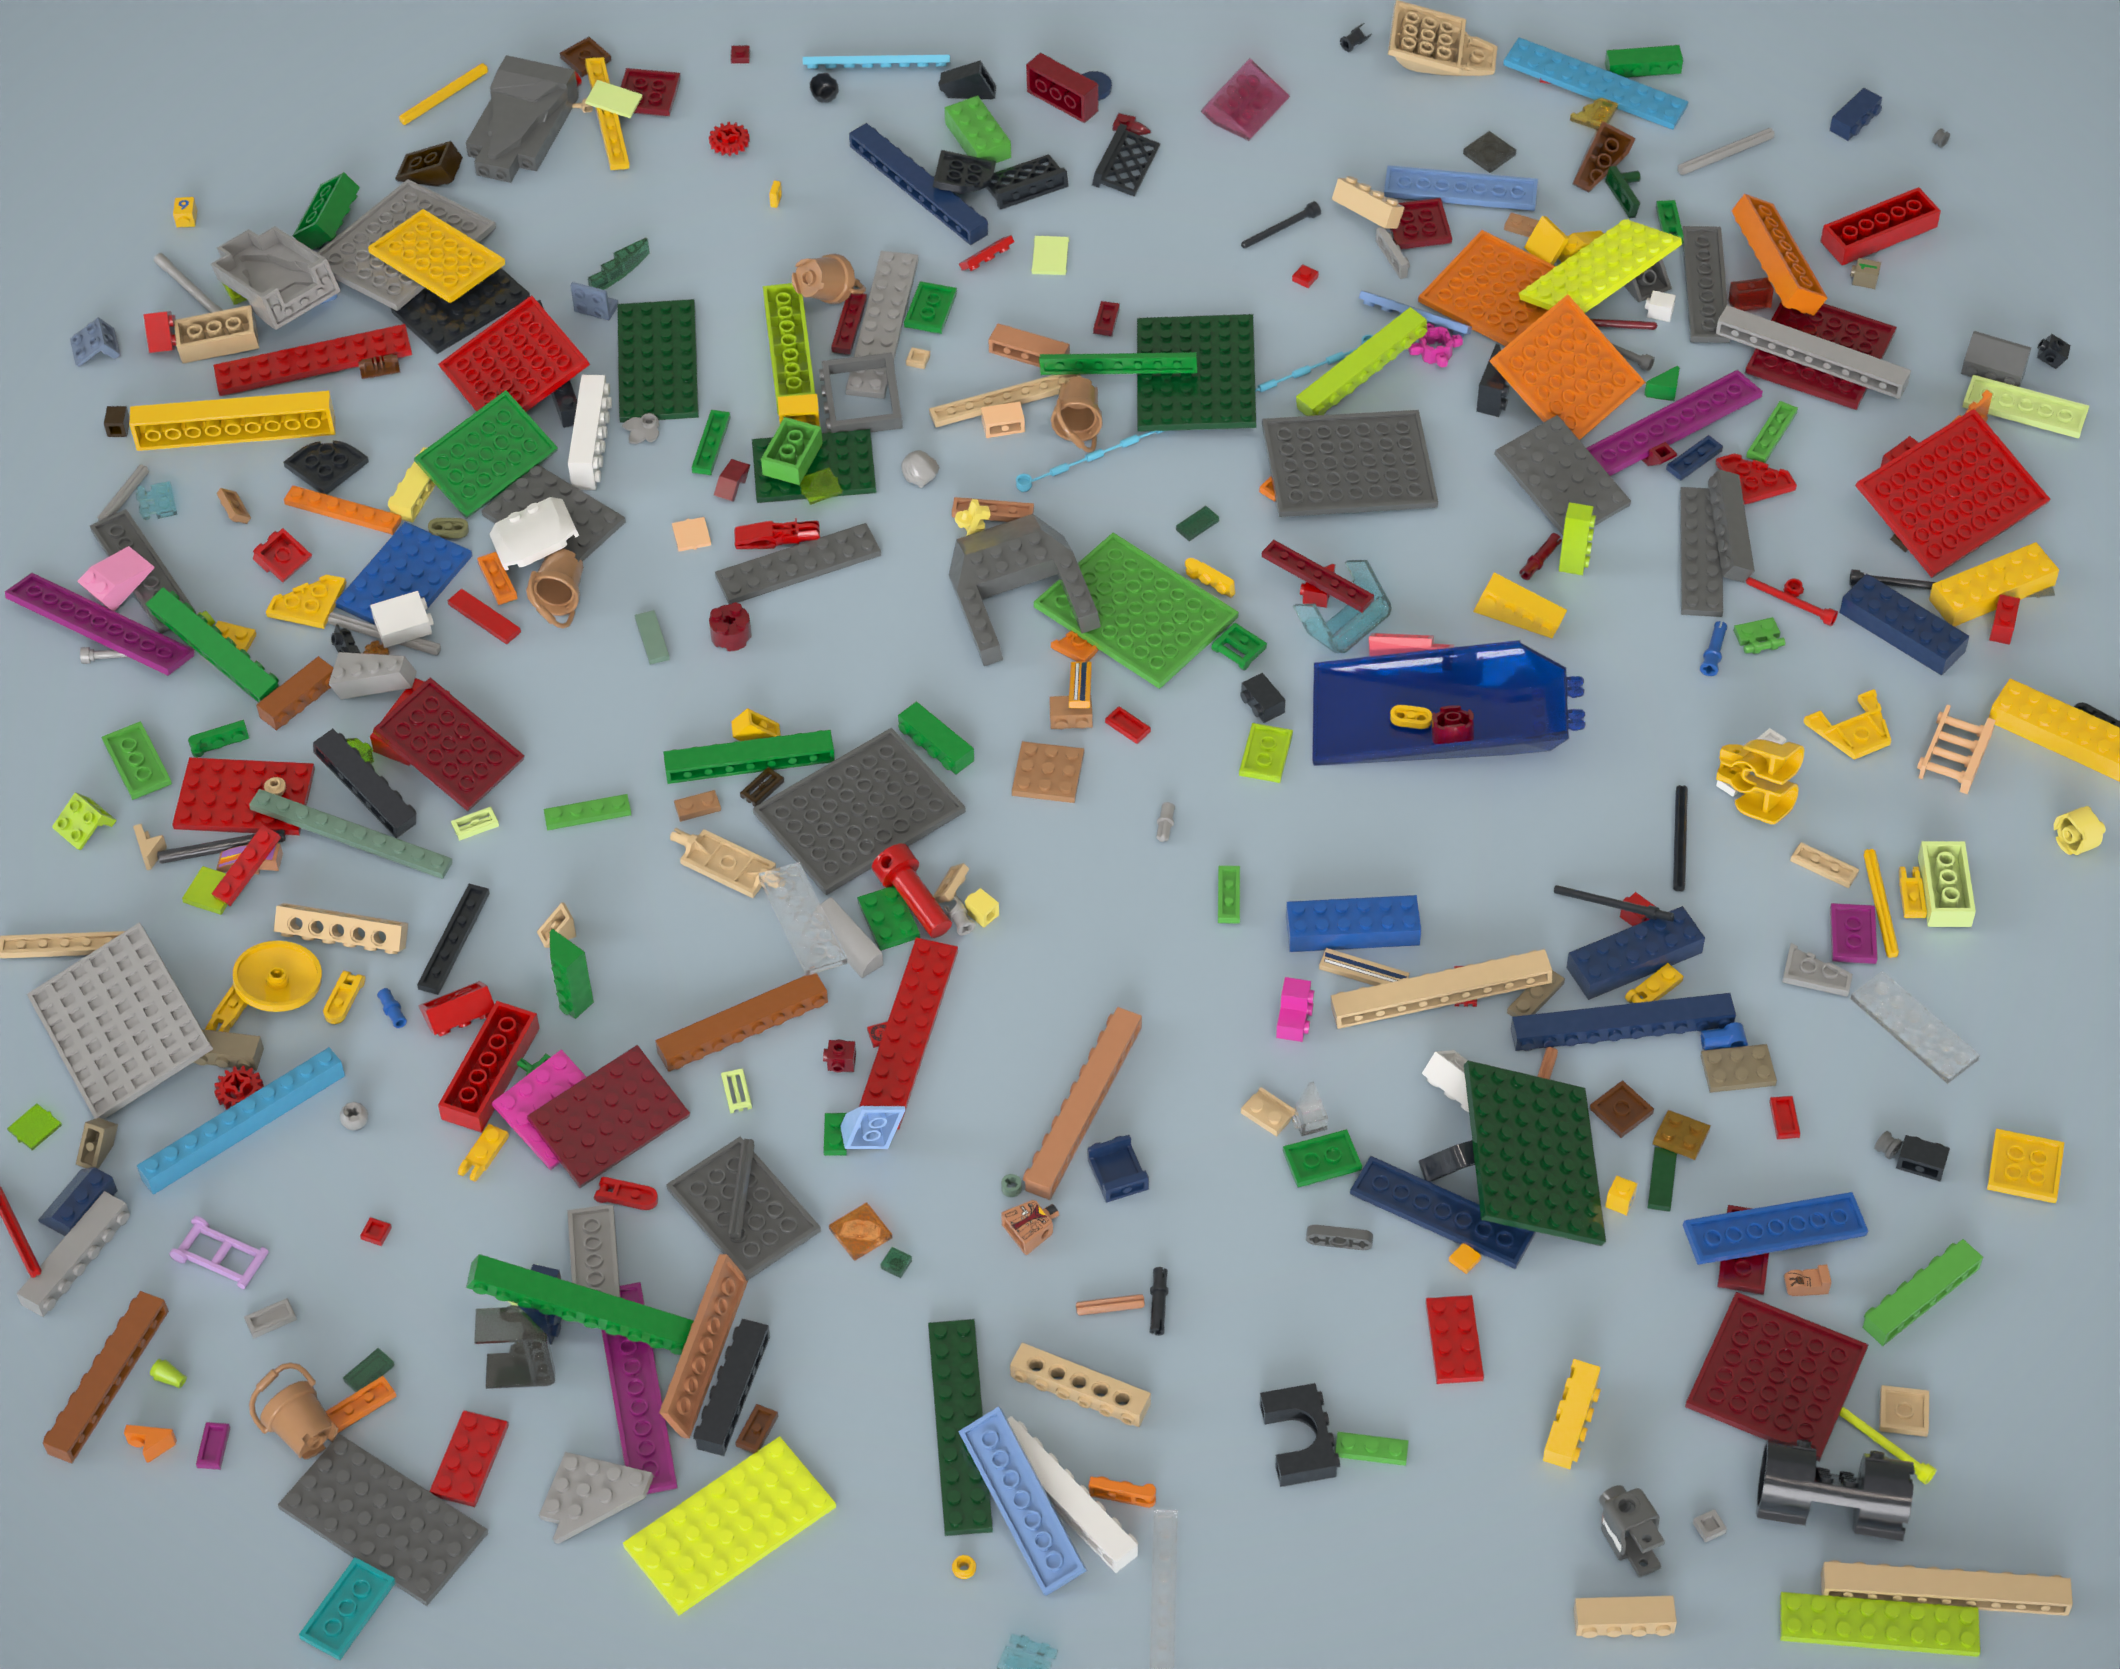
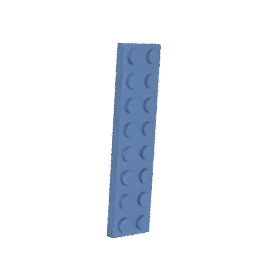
M1387 165L1384 196L1387 198L1409 200L1441 198L1442 203L1535 211L1538 179Z
M997 1407L961 1429L959 1433L1043 1594L1049 1595L1086 1572L1087 1569L1003 1410Z

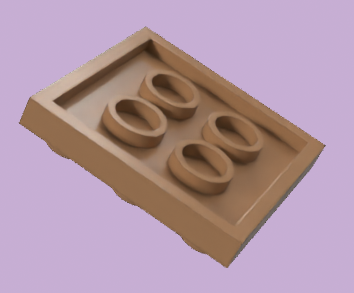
M1022 741L1012 787V796L1075 803L1084 758V748Z

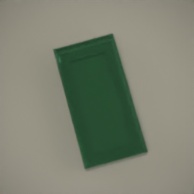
M1204 506L1177 524L1176 531L1188 541H1191L1218 523L1219 516L1210 508Z
M377 1348L347 1373L343 1380L350 1388L357 1392L395 1366L394 1361L381 1349Z

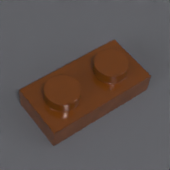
M756 1404L736 1440V1447L751 1453L758 1452L778 1418V1412Z

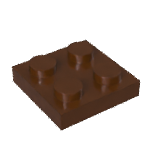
M590 37L560 52V58L581 77L587 75L586 58L604 57L605 64L611 61V55Z
M1623 1080L1590 1104V1110L1620 1138L1654 1113V1108Z

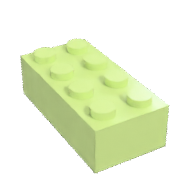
M1922 841L1918 854L1920 877L1923 881L1927 909V926L1972 927L1976 910L1965 841Z

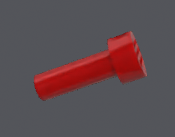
M903 843L895 844L885 849L876 857L872 864V870L885 888L894 885L931 938H937L945 934L951 928L952 922L916 873L919 868V861Z

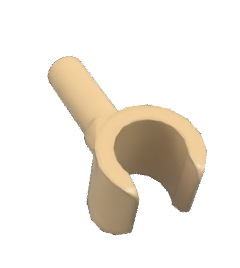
M587 98L583 99L582 103L572 105V108H582L584 113L593 111L591 105L585 104Z

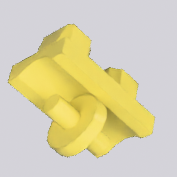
M972 499L968 510L959 511L956 514L955 521L958 527L966 529V536L985 530L984 520L980 519L989 520V507L980 506L978 499Z

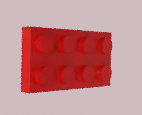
M1472 1295L1426 1298L1425 1303L1436 1384L1483 1381L1484 1373Z
M463 1410L429 1492L440 1499L476 1507L509 1427L508 1421Z

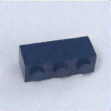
M1863 88L1832 117L1830 131L1849 141L1860 132L1864 125L1867 126L1874 116L1879 115L1882 110V97Z

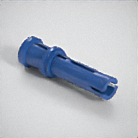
M1717 621L1714 624L1709 648L1703 654L1704 662L1700 665V671L1706 676H1715L1719 671L1718 663L1722 659L1720 651L1727 630L1725 622H1722L1721 628H1719L1721 621Z

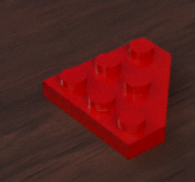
M1736 453L1716 458L1715 464L1718 469L1740 476L1744 505L1796 490L1797 484L1787 470L1780 468L1778 471L1769 468V464L1757 460L1751 462L1742 459V455Z

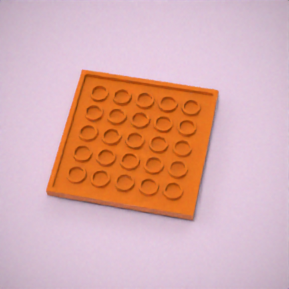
M1481 230L1418 296V302L1457 322L1472 327V330L1507 346L1548 311L1520 300L1519 292L1556 266Z
M1568 294L1490 360L1491 364L1543 422L1558 415L1579 440L1646 383Z

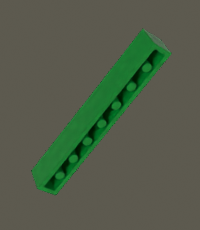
M163 587L146 603L147 608L154 617L258 703L279 687V679L273 673H266L261 663L258 661L253 662L250 659V655L244 649L239 650L236 648L237 645L229 637L225 639L222 636V632L213 625L211 627L208 625V621L203 615H196L194 609L187 602L183 604L179 601L180 598L174 591L171 590L169 592Z
M831 730L663 751L667 784L763 772L767 767L772 770L835 761Z

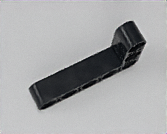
M1472 1140L1451 1146L1419 1160L1424 1180L1431 1182L1463 1168L1475 1165Z

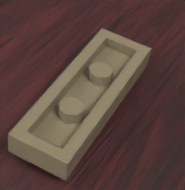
M1552 970V983L1527 988L1508 1007L1507 1014L1512 1017L1536 1014L1565 983V978Z

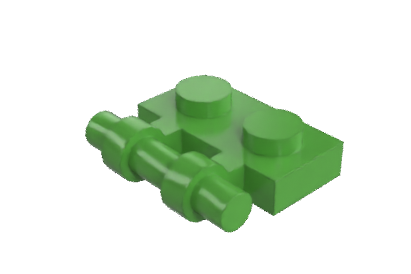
M1773 617L1734 625L1733 631L1740 646L1746 645L1743 647L1745 654H1757L1761 650L1766 649L1776 650L1778 647L1786 644L1785 639L1780 638L1781 632Z

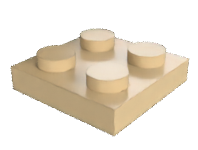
M1881 1385L1879 1431L1927 1437L1929 1433V1391Z

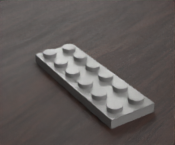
M613 1204L568 1210L572 1283L620 1297Z

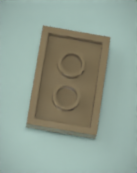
M1767 1044L1701 1051L1700 1057L1710 1093L1776 1086L1777 1079Z

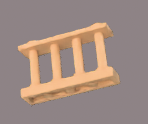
M1946 705L1944 712L1940 711L1936 723L1939 725L1925 758L1921 757L1917 766V769H1920L1919 778L1923 779L1926 770H1930L1957 779L1959 783H1962L1959 792L1968 794L1993 733L1996 720L1987 718L1985 726H1977L1948 716L1951 706ZM1945 724L1975 733L1980 738L1979 740L1971 741L1943 732ZM1941 739L1971 749L1970 752H1973V755H1968L1967 757L1937 747V743ZM1934 754L1964 764L1967 770L1960 772L1930 762Z

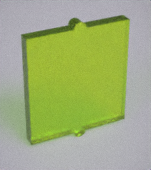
M830 468L807 475L800 483L802 495H805L810 505L842 493L838 484V478L834 477Z
M36 1103L11 1124L7 1130L17 1138L19 1143L22 1142L33 1151L60 1128L62 1124L52 1116L51 1111L47 1112Z

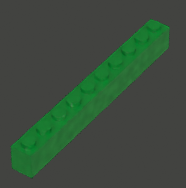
M481 1254L471 1262L466 1288L473 1290L477 1294H488L494 1296L499 1301H510L517 1303L522 1308L537 1309L542 1314H553L562 1317L563 1320L568 1322L576 1321L584 1324L587 1328H599L605 1330L610 1335L625 1336L630 1341H641L653 1348L670 1350L671 1353L676 1355L682 1354L684 1344L694 1320Z

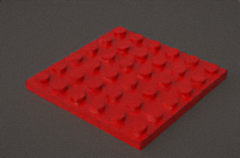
M531 295L438 363V365L476 412L505 390L527 412L588 367L590 363Z

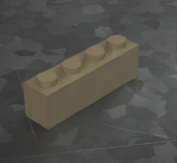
M202 1029L213 1050L193 1063L198 1065H215L221 1068H233L235 1066L241 1069L242 1066H245L246 1070L253 1068V1070L258 1069L264 1050L260 1036Z

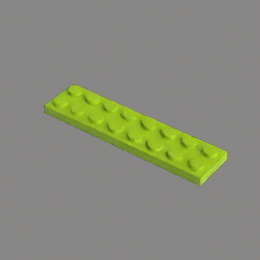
M1781 1592L1780 1641L1979 1657V1608Z

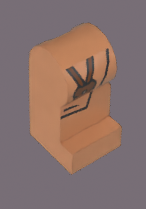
M1827 1264L1818 1265L1817 1269L1791 1270L1784 1274L1787 1293L1790 1296L1829 1294L1832 1282Z

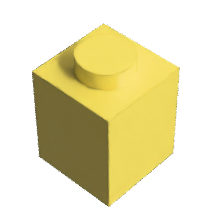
M981 888L966 898L965 907L968 912L967 915L983 928L999 916V902Z

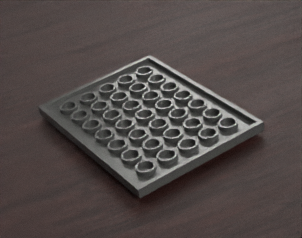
M1419 410L1262 419V429L1279 517L1438 508L1439 502Z
M892 727L753 808V814L825 895L871 869L876 857L885 849L899 843L910 846L966 812L965 806Z

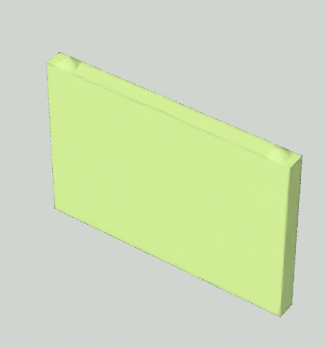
M597 80L585 104L631 119L642 99V94Z
M1035 236L1032 274L1066 275L1069 237Z

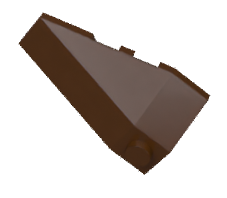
M1602 121L1589 143L1572 184L1589 193L1607 175L1609 167L1617 166L1629 154L1636 138Z

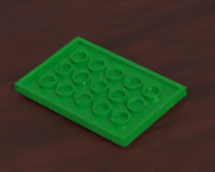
M505 390L414 457V461L467 519L528 473L531 468L538 466L557 452L558 447Z

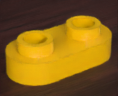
M1396 705L1391 709L1390 720L1396 726L1425 729L1432 723V713L1429 709L1423 707Z

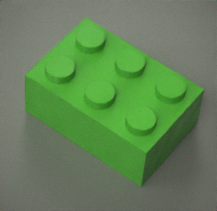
M784 417L761 458L763 475L800 485L823 444L821 427Z

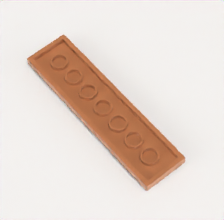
M719 1254L714 1265L712 1275L706 1286L704 1296L659 1412L679 1436L683 1438H690L748 1283L743 1273L727 1254Z

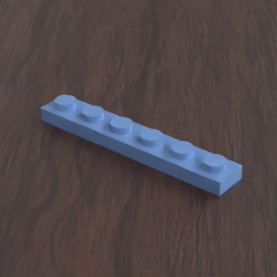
M1367 291L1360 292L1359 299L1364 300L1363 304L1372 307L1377 304L1382 306L1381 310L1390 313L1395 310L1400 312L1399 315L1411 307L1426 318L1427 323H1434L1435 327L1442 326L1452 329L1453 334L1461 335L1462 337H1464V334H1471L1472 327Z

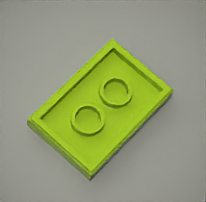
M1252 723L1239 769V776L1280 783L1293 730Z

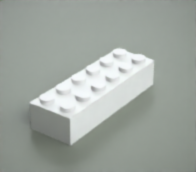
M605 375L581 376L568 459L571 485L579 490H596L597 482L601 481L599 467H603V455H601L605 453V441L603 440L607 438L608 434L606 423L610 421L608 409L612 408V398L608 397L610 394V384L606 383Z

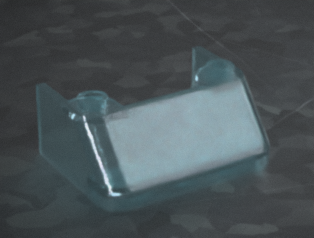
M1347 560L1345 562L1354 579L1352 583L1375 595L1374 601L1363 613L1347 605L1326 623L1315 603L1293 605L1306 632L1334 653H1346L1391 613V603L1368 560Z

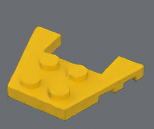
M1875 689L1858 695L1857 701L1865 710L1863 714L1832 726L1820 710L1805 716L1803 722L1854 760L1887 747L1891 743V737L1886 721L1883 719L1881 705L1877 701Z

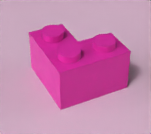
M1285 977L1276 1038L1303 1042L1304 1034L1309 1033L1310 1021H1307V1017L1312 1016L1315 992V990H1311V981Z

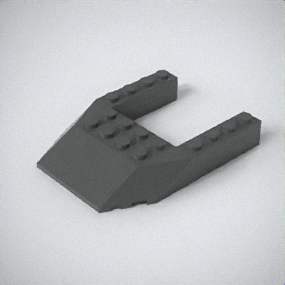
M1034 514L956 539L949 578L984 666L1002 661L1003 656L982 599L1058 575L1081 634L1101 627L1098 611L1074 553L1065 537Z

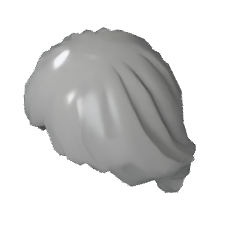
M920 450L909 453L901 464L905 479L909 483L918 485L920 488L933 480L940 468L935 459Z

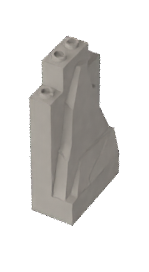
M275 226L261 235H257L249 229L217 247L221 258L211 263L217 279L246 298L253 312L275 330L341 292L327 259Z

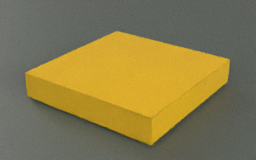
M1542 216L1524 248L1530 254L1554 265L1569 238L1547 216Z

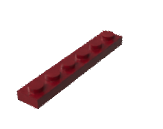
M1274 539L1262 551V558L1361 613L1374 601V594Z

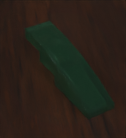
M645 237L614 252V259L600 265L601 271L588 277L589 286L605 290L628 275L649 255L648 239Z

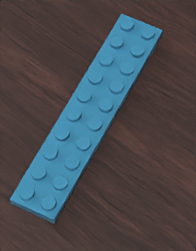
M1518 37L1503 63L1504 66L1538 79L1541 78V80L1672 130H1674L1685 112L1689 102Z

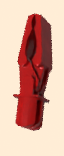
M795 518V522L774 523L773 521H765L738 526L734 528L736 549H774L779 545L795 543L799 545V542L818 540L820 538L819 521L797 522V518Z

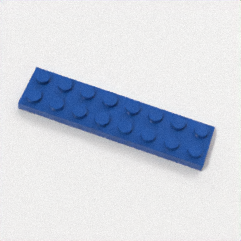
M1853 1192L1685 1220L1682 1224L1697 1265L1863 1237L1869 1232Z

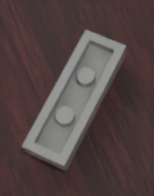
M1382 226L1376 229L1377 245L1399 278H1406L1408 268H1410L1408 259L1402 255L1401 249L1393 241L1391 233L1387 232Z

